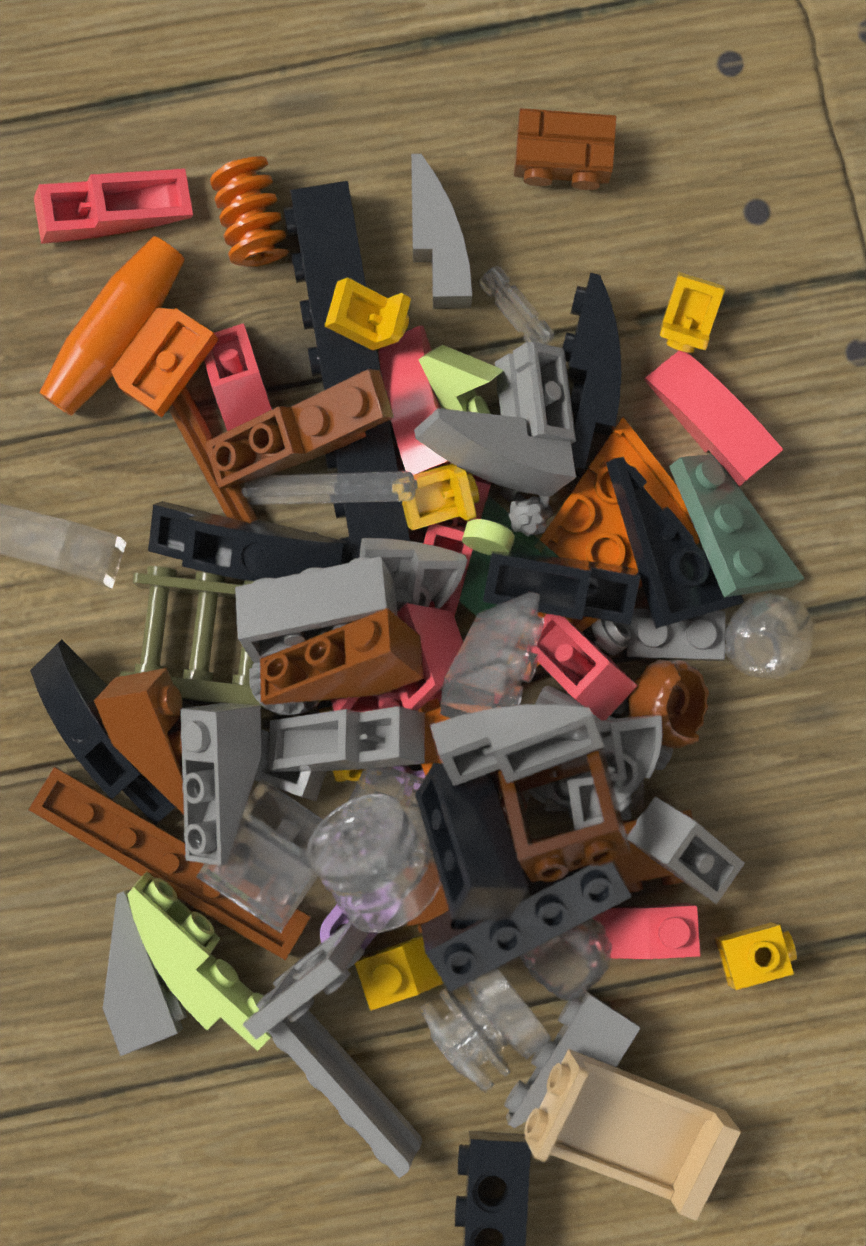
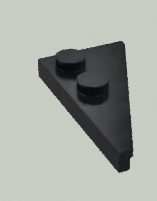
M624 456L607 462L608 472L641 576L655 628L657 629L744 603L742 595L724 598L705 551L696 546L693 536L667 506L661 509L643 486L647 481L635 467L630 466Z

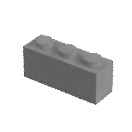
M382 556L357 558L347 564L323 569L309 568L300 574L276 579L262 578L252 584L235 587L238 640L253 663L260 662L261 658L388 608L397 615L394 580Z

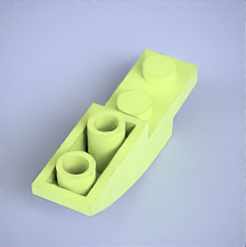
M146 871L127 896L142 943L155 968L186 1010L206 1030L221 1017L258 1051L271 1038L270 1033L267 1031L256 1040L243 1026V1023L259 1010L256 1005L263 995L253 993L238 979L236 971L230 964L211 955L220 937L214 933V928L210 921L198 912H191L177 899L175 890L166 881L154 878Z

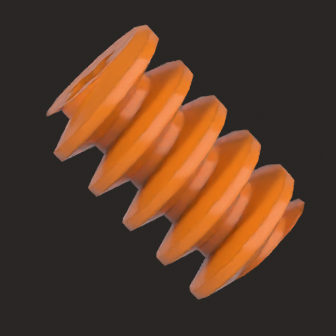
M246 157L228 162L210 178L212 189L217 191L215 196L216 206L223 210L219 215L221 226L227 228L224 233V239L226 244L232 247L228 253L231 263L237 266L256 267L269 264L285 257L290 252L286 249H275V244L286 239L285 231L270 229V226L282 220L281 213L266 212L265 209L277 202L276 194L261 193L262 189L273 183L272 177L270 175H257L256 173L268 165L267 157Z

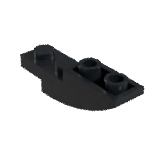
M590 273L586 287H576L570 314L579 316L575 334L566 332L562 346L566 362H568V377L584 381L583 384L574 383L570 397L572 412L576 413L574 421L576 442L571 444L577 477H581L585 471L593 433L612 434L616 425L620 402L622 372L617 322L602 278L599 274Z
M161 501L153 504L148 551L182 560V567L255 582L262 578L276 579L300 574L309 568L323 569L342 565L345 561L347 541L259 519L248 523Z
M60 640L30 670L48 715L73 755L111 799L123 791L156 825L175 806L112 745L94 702L108 685L63 640Z

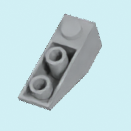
M218 703L181 709L184 840L187 861L220 866L226 865L262 756L260 705Z
M131 889L120 892L116 896L103 1011L120 1056L178 1034L183 1029L180 1020L187 1017L185 1007L173 992L169 991L167 984L155 968L142 943L127 896Z
M586 990L580 999L573 995L558 1017V1021L563 1026L553 1041L545 1038L534 1054L531 1064L536 1066V1069L528 1082L525 1084L519 1080L504 1103V1107L509 1109L506 1115L508 1124L516 1128L527 1121L530 1113L535 1108L539 1109L547 1093L549 1074L557 1063H562L568 1049L617 1067L641 1027Z

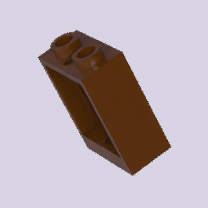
M603 748L506 783L501 769H498L518 861L532 883L539 880L554 881L562 878L569 871L588 865H606L616 860L618 856L631 853ZM591 770L604 822L533 844L521 792Z

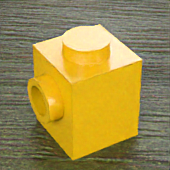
M770 922L715 938L728 986L735 990L794 974L791 961L797 960L795 945L789 931L782 932L778 924Z

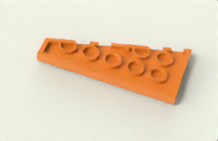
M622 417L530 554L571 558L638 569L606 465L607 462L622 456L647 481L643 487L661 509L668 506L693 536L695 544L697 545L701 541L677 485L624 417ZM640 578V582H639L638 589L643 586L642 581H641V578ZM497 604L494 606L466 647L467 652L452 672L454 678L475 705L487 706L540 665L520 642L545 617L546 613ZM583 616L582 620L565 617L581 632L598 620Z

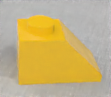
M423 936L363 955L355 962L370 1011L419 995L444 984L425 953Z

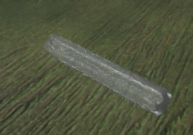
M410 471L269 475L245 482L242 494L247 498L250 505L411 501L415 498L418 482Z

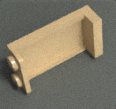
M571 1049L567 1050L562 1063H557L552 1068L547 1081V1093L539 1109L535 1108L530 1113L525 1126V1139L535 1159L545 1162L550 1154L671 1200L679 1215L697 1221L741 1134V1131L726 1110Z

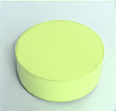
M474 519L467 522L462 542L475 551L491 555L492 551L511 552L515 536L510 529L501 524L488 520Z

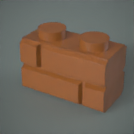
M520 108L517 125L514 177H524V183L532 186H548L552 184V180L572 181L571 185L581 190H595L600 188V183L609 184L613 170L616 115Z

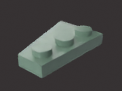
M712 454L680 457L669 466L724 598L790 588L805 579L740 487Z

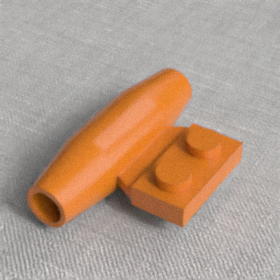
M153 236L109 279L68 335L39 393L60 410L72 416L113 376L118 387L126 395L162 418L219 340L212 331L177 308H162L185 258L171 245Z

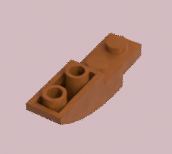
M367 369L292 407L278 406L205 442L218 488H228L285 470L342 448L366 437L364 431L394 418L380 370Z

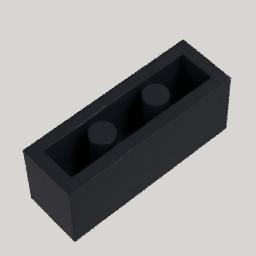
M433 763L417 790L415 797L452 919L509 920L529 890L528 878L518 861L512 830L507 825L500 804V793L494 786L491 774L487 773L453 786L443 763Z

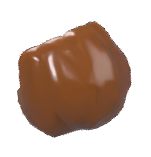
M658 660L650 664L639 677L633 680L638 686L628 696L629 717L661 715V745L682 748L699 742V735L696 733L704 724L709 696L703 675L694 666L682 660Z

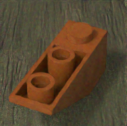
M388 608L260 659L261 702L265 705L381 695L423 679L420 635Z
M167 668L115 677L94 700L111 743L184 815L181 709L183 707L181 693L173 685Z

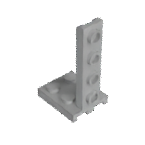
M357 915L277 977L273 982L275 988L261 998L256 1005L259 1010L246 1019L243 1026L256 1040L268 1031L276 1046L281 1051L287 1053L303 1070L309 1083L328 1098L339 1111L343 1121L348 1126L354 1128L370 1145L376 1158L381 1163L387 1165L398 1178H401L409 1171L416 1152L422 1144V1137L308 1010L314 1003L311 997L321 990L327 995L335 991L349 977L350 973L347 969L364 954L365 951L361 945L371 931V928Z

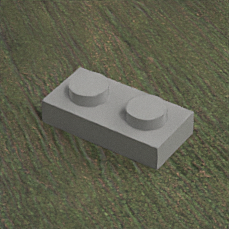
M634 608L631 625L627 624L631 632V638L627 641L625 658L725 660V611L712 612L656 629L650 609Z

